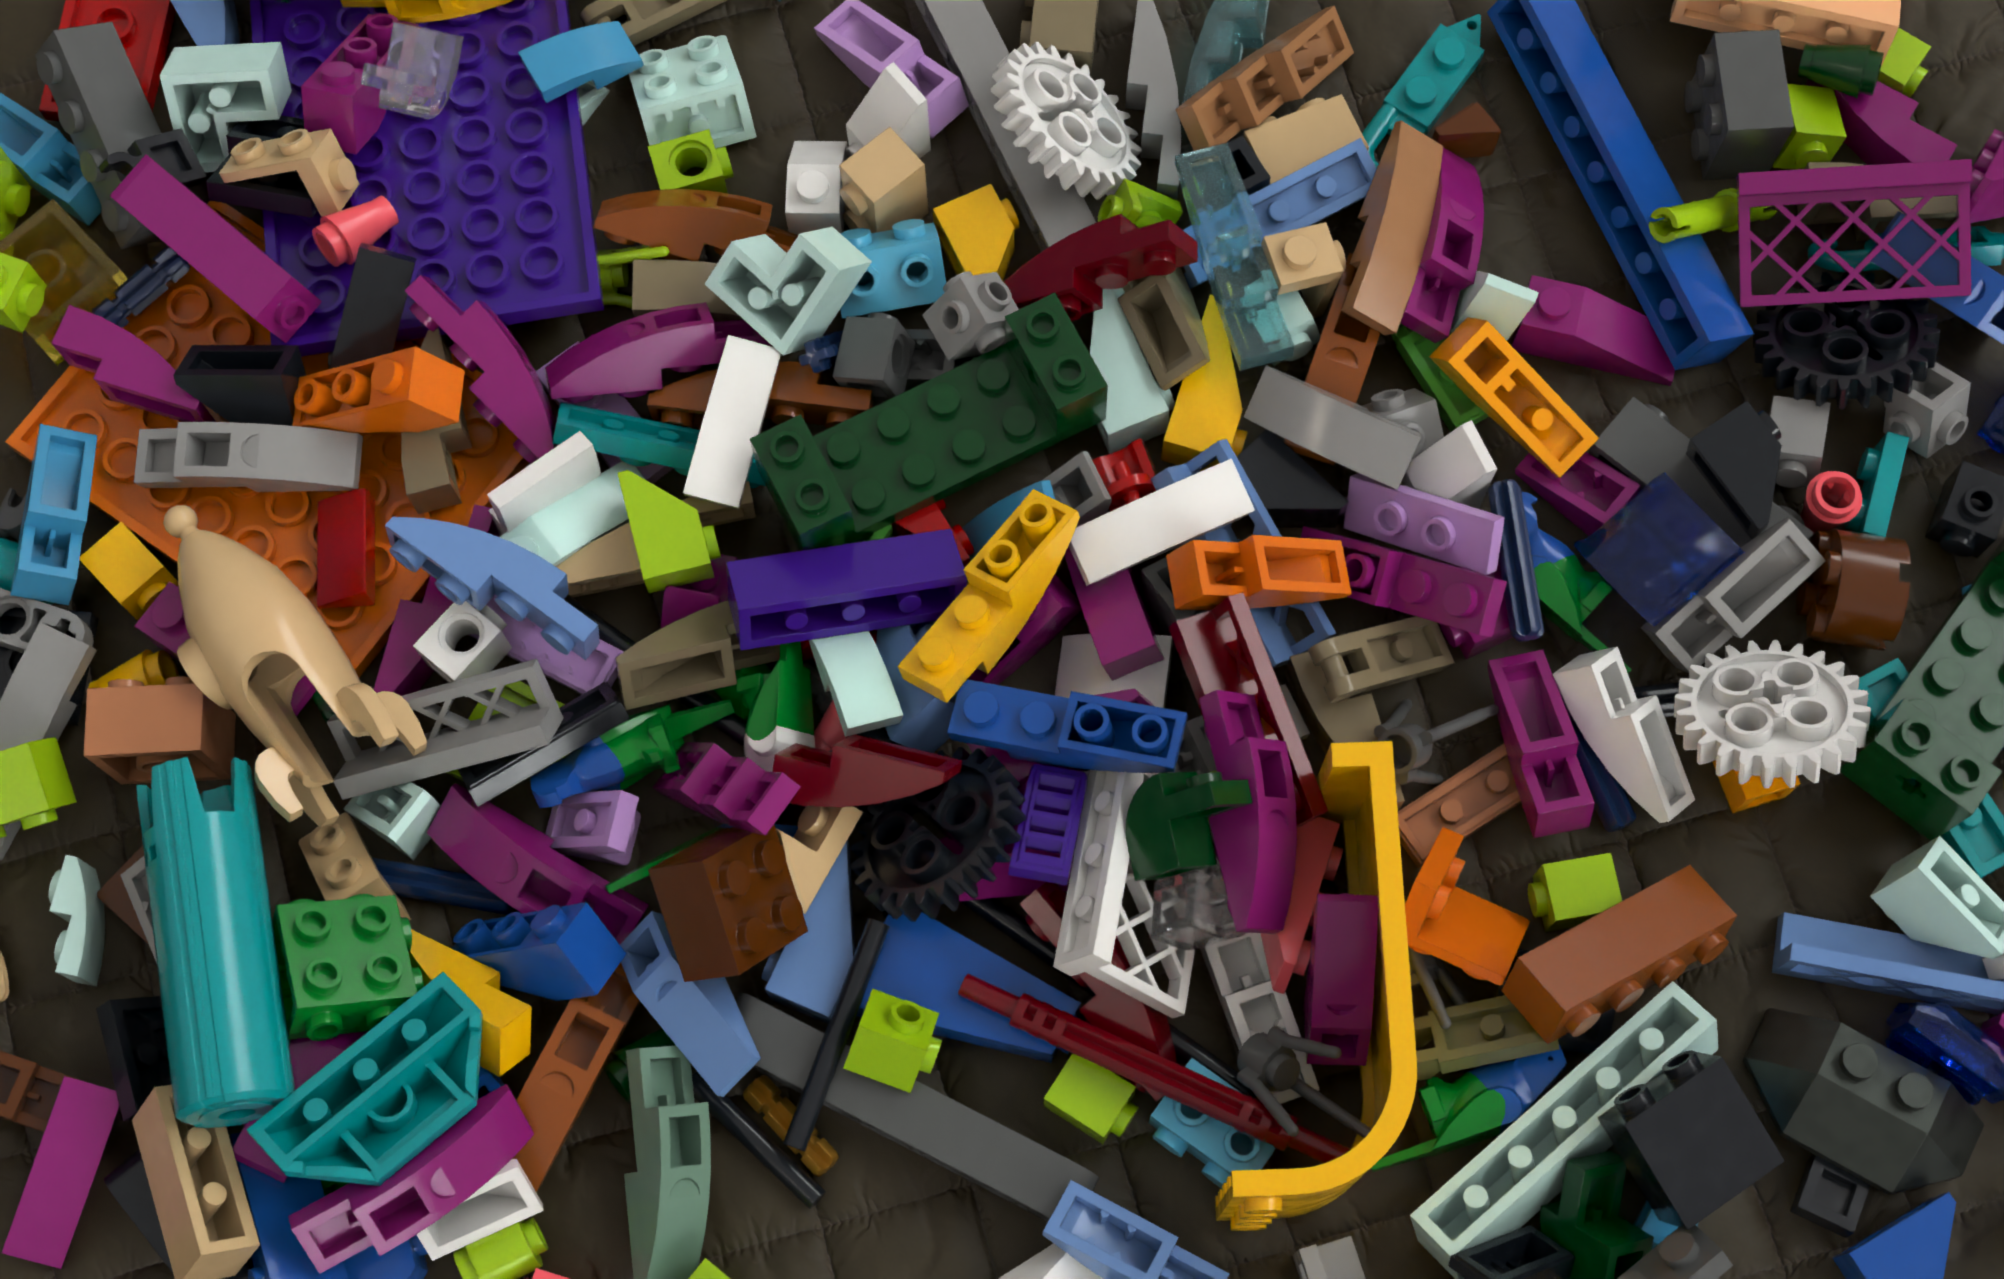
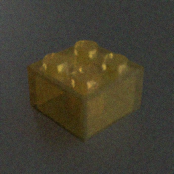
M54 199L0 241L1 253L28 262L47 285L43 305L37 315L30 318L24 331L58 366L65 359L51 343L68 306L72 305L92 313V310L105 298L112 301L116 297L113 292L128 279L122 270Z

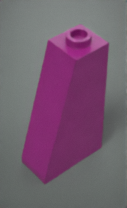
M147 154L111 193V198L284 343L289 341L321 304L322 301Z

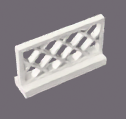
M1090 770L1053 967L1069 976L1086 972L1172 1019L1183 1016L1186 1010L1208 868L1186 874L1185 887L1182 890L1179 889L1175 878L1157 879L1165 899L1154 905L1145 882L1135 881L1126 842V818L1129 805L1138 788L1148 778L1158 773ZM1208 821V823H1209V828H1210V832H1211V837H1212V839H1213V834H1212L1210 822ZM1125 883L1139 911V914L1130 919L1127 918L1122 906ZM1168 907L1178 926L1176 941L1172 943L1158 914ZM1141 922H1144L1157 951L1146 958L1132 927ZM1116 936L1130 964V967L1126 970L1111 964ZM1161 960L1169 978L1167 993L1159 990L1149 967Z

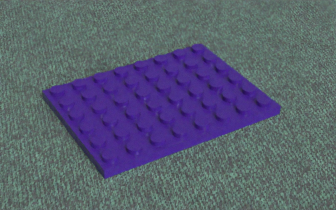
M250 0L252 42H281L292 91L281 115L304 119L301 85L368 14H388L386 7H343L340 0H290L289 3L275 0ZM514 0L475 14L448 20L416 23L418 24L419 34L379 129L357 154L345 152L346 158L352 162L355 168L356 177L360 184L342 210L372 201L380 195L384 196L395 209L399 223L390 228L372 246L417 258L411 283L420 275L430 277L463 312L476 300L483 301L505 325L604 310L578 87L545 103L518 53L538 42L571 30L568 0ZM263 210L265 254L322 301L287 343H284L270 332L271 345H298L301 357L333 352L355 263L352 265L343 263L335 267L322 255L312 235V229L320 225V218L322 216L318 211L313 218ZM407 295L396 342L425 338L429 330L410 311L409 307L415 301L409 295ZM438 327L441 334L446 335V333L440 327Z

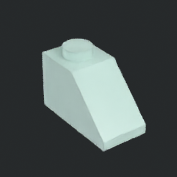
M1941 836L1892 864L1870 895L1886 916L1893 920L1912 940L1990 959H1995L2004 952V902Z

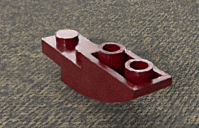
M1122 214L1087 226L1051 245L1022 265L1004 283L1009 288L1018 309L1052 293H1056L1072 322L1078 320L1083 314L1103 309V289H1119L1126 286L1129 281L1150 275H1168L1173 273L1178 267L1198 262V244L1196 240L1171 220L1138 228Z
M1046 882L1026 897L1020 905L1027 913L1026 921L1032 931L1043 941H1051L1057 948L1066 894L1057 884ZM1116 936L1111 964L1126 970L1130 967V964ZM1086 972L1071 976L1079 985L1083 987L1089 986L1095 993V996L1079 1009L1086 1018L1085 1022L1176 1063L1173 1039L1165 1014ZM1129 1079L1139 1091L1143 1093L1148 1092L1156 1102L1164 1096Z

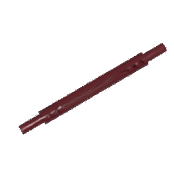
M971 974L965 976L960 986L959 996L1009 1018L1010 1026L1026 1031L1029 1035L1038 1039L1041 1038L1055 1047L1065 1049L1232 1126L1242 1133L1245 1132L1259 1141L1269 1143L1283 1152L1286 1147H1289L1317 1161L1326 1163L1351 1150L1342 1144L1298 1125L1297 1121L1299 1118L1289 1114L1299 1129L1298 1135L1292 1137L1277 1123L1258 1099L1242 1094L1076 1018L1072 1014L1064 1010L1061 1011L1044 1001H1039L1029 994L1023 993L1021 997L1016 996Z

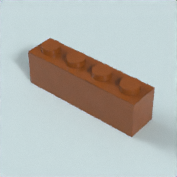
M1688 865L1518 957L1502 992L1547 1044L1567 1033L1577 1037L1589 1030L1598 1021L1601 1014L1613 1008L1616 1012H1622L1633 1005L1641 997L1644 990L1656 984L1659 988H1664L1672 981L1674 982L1691 963L1698 960L1704 965L1715 959L1727 947L1729 941L1725 936L1738 915L1694 868Z

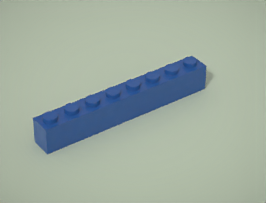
M1497 0L1487 13L1674 369L1679 370L1720 362L1754 335V332L1701 234L1675 239L1668 243L1658 242L1651 235L1649 222L1665 218L1654 219L1650 217L1652 212L1661 207H1672L1684 204L1576 1Z

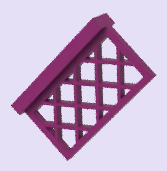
M1972 159L1738 173L1736 184L1738 198L1740 307L1971 296L1970 182H1972ZM1956 196L1957 220L1941 236L1917 215L1932 197ZM1922 198L1912 209L1900 200ZM1874 200H1889L1905 214L1903 219L1883 239L1858 218ZM1864 201L1854 213L1841 203ZM1831 203L1848 218L1826 242H1823L1800 221L1816 204ZM1807 204L1797 216H1794L1784 207L1786 205ZM1773 206L1790 221L1768 246L1750 231V208ZM1910 220L1935 241L1913 265L1909 264L1888 245L1891 239ZM1852 223L1877 244L1855 268H1852L1830 248ZM1795 226L1819 247L1797 272L1773 251L1777 244ZM1956 230L1957 250L1946 241ZM1751 241L1762 250L1752 263ZM1939 247H1942L1957 261L1958 285L1934 286L1917 270ZM1881 250L1885 251L1906 270L1888 289H1876L1859 274ZM1825 252L1848 275L1833 291L1818 292L1802 275ZM1767 255L1791 276L1776 294L1752 295L1751 272ZM1911 276L1924 286L1900 288ZM1853 279L1866 289L1842 291ZM1796 281L1809 292L1785 294Z

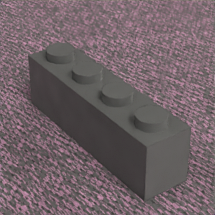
M113 22L53 30L35 54L37 71L43 83L49 86L58 106L60 124L64 131L70 134L80 156L82 174L88 182L92 183L101 203L102 218L106 227L114 233L120 249L162 241L110 197L114 189L125 179V176L114 170L108 173H101L98 168L110 154L115 152L128 153L127 149L135 140L161 134V130Z
M1633 396L1598 437L1599 439L1591 446L1588 453L1640 484L1641 497L1686 523V535L1720 556L1726 558L1751 541L1738 521L1686 455L1689 441L1692 437L1688 438L1673 427L1668 417L1659 408L1651 404H1643ZM1772 501L1769 524L1766 530L1783 519L1788 518L1809 540L1814 532L1805 526L1801 516L1791 508L1783 505L1778 506Z

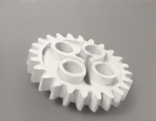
M1035 42L1031 47L1023 43L998 65V69L992 74V78L997 83L991 88V92L1000 99L994 105V108L1008 117L1001 125L1003 128L1015 131L1018 137L1013 142L1015 147H1026L1030 151L1028 156L1030 164L1039 161L1044 165V175L1047 179L1056 174L1059 176L1064 190L1069 189L1074 184L1080 197L1084 198L1091 192L1094 198L1099 200L1105 194L1107 196L1110 194L1114 195L1124 178L1132 180L1137 175L1135 171L1141 166V162L1136 156L1142 152V148L1132 141L1138 136L1137 131L1125 125L1130 115L1117 109L1115 104L1119 98L1117 95H1107L1103 90L1105 81L1103 79L1094 81L1090 77L1088 65L1085 64L1079 69L1075 66L1072 54L1067 53L1061 58L1055 46L1051 45L1047 50H1044L1039 42Z
M1753 640L1748 641L1747 652L1740 653L1733 646L1727 645L1725 646L1724 659L1707 653L1705 655V667L1692 664L1689 667V678H1680L1679 694H1675L1674 704L1675 732L1678 735H1683L1684 750H1697V763L1699 765L1716 760V775L1719 777L1733 769L1739 771L1738 783L1742 785L1752 775L1760 776L1764 788H1770L1774 777H1782L1789 788H1795L1796 776L1804 775L1815 784L1819 783L1820 768L1837 775L1840 773L1841 760L1853 763L1856 760L1857 748L1865 747L1871 708L1867 707L1868 692L1858 690V675L1844 676L1845 663L1842 661L1826 666L1824 664L1825 652L1822 650L1807 657L1803 655V644L1800 643L1796 644L1790 652L1782 651L1778 640L1772 641L1769 650H1760Z

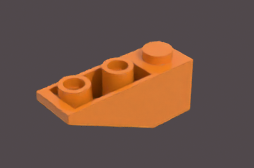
M414 346L299 377L298 388L294 396L295 409L292 426L351 433L423 432L459 423L465 370Z

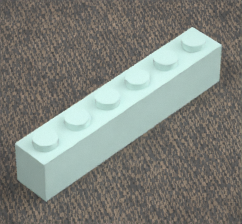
M1672 981L1410 1215L1418 1242L1455 1279H1464V1277L1448 1266L1451 1255L1516 1231L1541 1210V1205L1548 1204L1562 1191L1567 1160L1602 1153L1613 1145L1597 1117L1615 1105L1614 1100L1619 1094L1635 1085L1646 1084L1663 1072L1662 1067L1668 1060L1682 1052L1693 1050L1713 1055L1718 1050L1717 1019Z

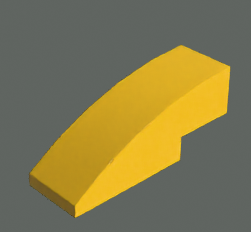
M411 929L412 946L409 957L412 967L420 968L424 986L444 972L481 1010L483 1017L480 1066L501 1077L530 1054L532 1006L500 991L499 971Z

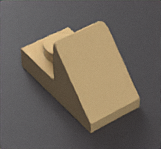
M806 806L799 817L798 830L794 837L776 829L780 844L785 852L786 863L798 900L803 908V914H806L863 813L854 806Z

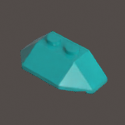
M442 972L246 1130L286 1176L380 1186L477 1106L483 1014L473 1001Z

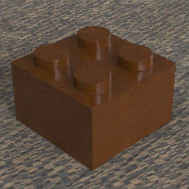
M775 825L771 827L766 836L735 827L719 829L648 869L684 982L741 975L808 932L803 916V908L798 900L786 863L785 852L780 844Z

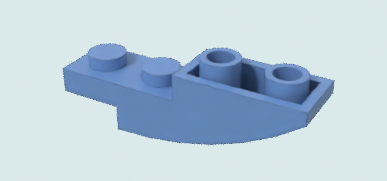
M392 517L385 524L391 546L389 549L391 555L410 571L417 572L419 568H422L437 579L435 586L452 602L462 605L467 601L481 611L491 598L496 595V603L509 616L518 621H523L525 617L543 629L541 632L542 637L553 648L565 655H568L572 650L585 661L600 644L598 624L564 600L569 594L567 574L542 557L508 540L451 522L426 518Z

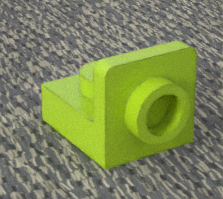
M1124 178L1115 194L1108 195L1103 201L1098 213V222L1122 214L1138 228L1165 220H1171L1176 224L1183 210L1178 200Z

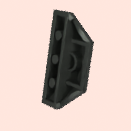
M1768 1008L1743 1058L1749 1074L1753 1075L1760 1097L1780 1136L1887 1195L1961 1177L1985 1125L1950 1081L1841 1022Z

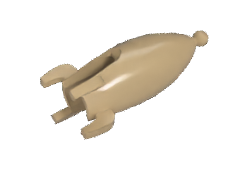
M176 505L166 512L163 521L165 530L171 536L181 538L177 561L178 589L186 629L190 636L177 650L182 667L194 684L210 700L226 710L234 709L247 728L267 748L258 755L255 762L254 780L258 789L271 806L289 823L302 816L303 810L320 828L335 823L339 814L322 787L334 782V779L295 716L291 706L292 693L297 682L306 675L350 734L357 738L371 736L379 748L392 744L398 737L413 756L424 752L427 747V740L419 720L409 703L402 696L388 691L376 693L370 686L361 683L352 663L315 606L277 566L243 544L224 535L197 529L198 517L196 512L189 506Z

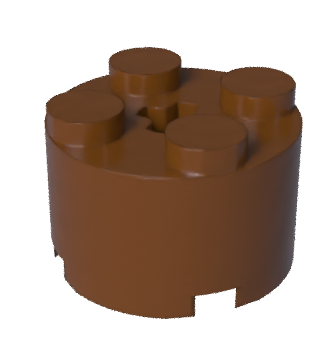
M1831 529L1828 532L1817 530L1812 537L1811 544L1826 561L1811 574L1810 582H1802L1800 584L1796 597L1797 615L1807 616V636L1811 637L1814 641L1880 651L1886 650L1887 648L1883 641L1894 642L1900 631L1909 598L1910 582L1899 581L1900 564L1911 565L1910 551L1906 541L1898 538Z

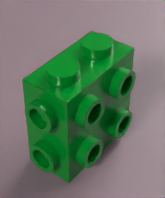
M358 894L347 899L328 901L298 899L288 904L276 905L272 922L288 1040L309 1038L314 1041L332 1039L339 1034L370 1031L424 987L421 970L419 967H412L409 957L412 946L411 925L407 917H400L395 895L374 897L370 894Z

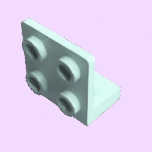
M710 35L699 36L692 39L687 45L665 51L662 49H651L639 55L644 66L629 73L649 146L707 129L710 130L715 149L757 137L744 85L725 35L717 37Z

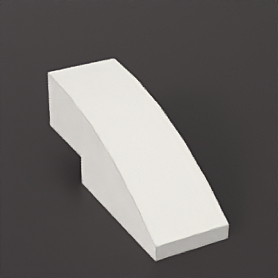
M728 335L683 491L685 496L739 510L754 457L750 438L761 432L781 353L774 347Z
M1231 458L1076 527L1069 543V548L1086 586L1238 521L1255 511Z
M1618 646L1578 655L1553 673L1564 702L1587 743L1608 772L1659 823L1669 822L1695 801L1658 697L1653 695L1637 699Z

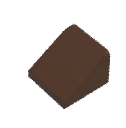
M1473 102L1436 126L1432 139L1460 158L1483 157L1494 153L1501 130L1478 102L1475 104Z

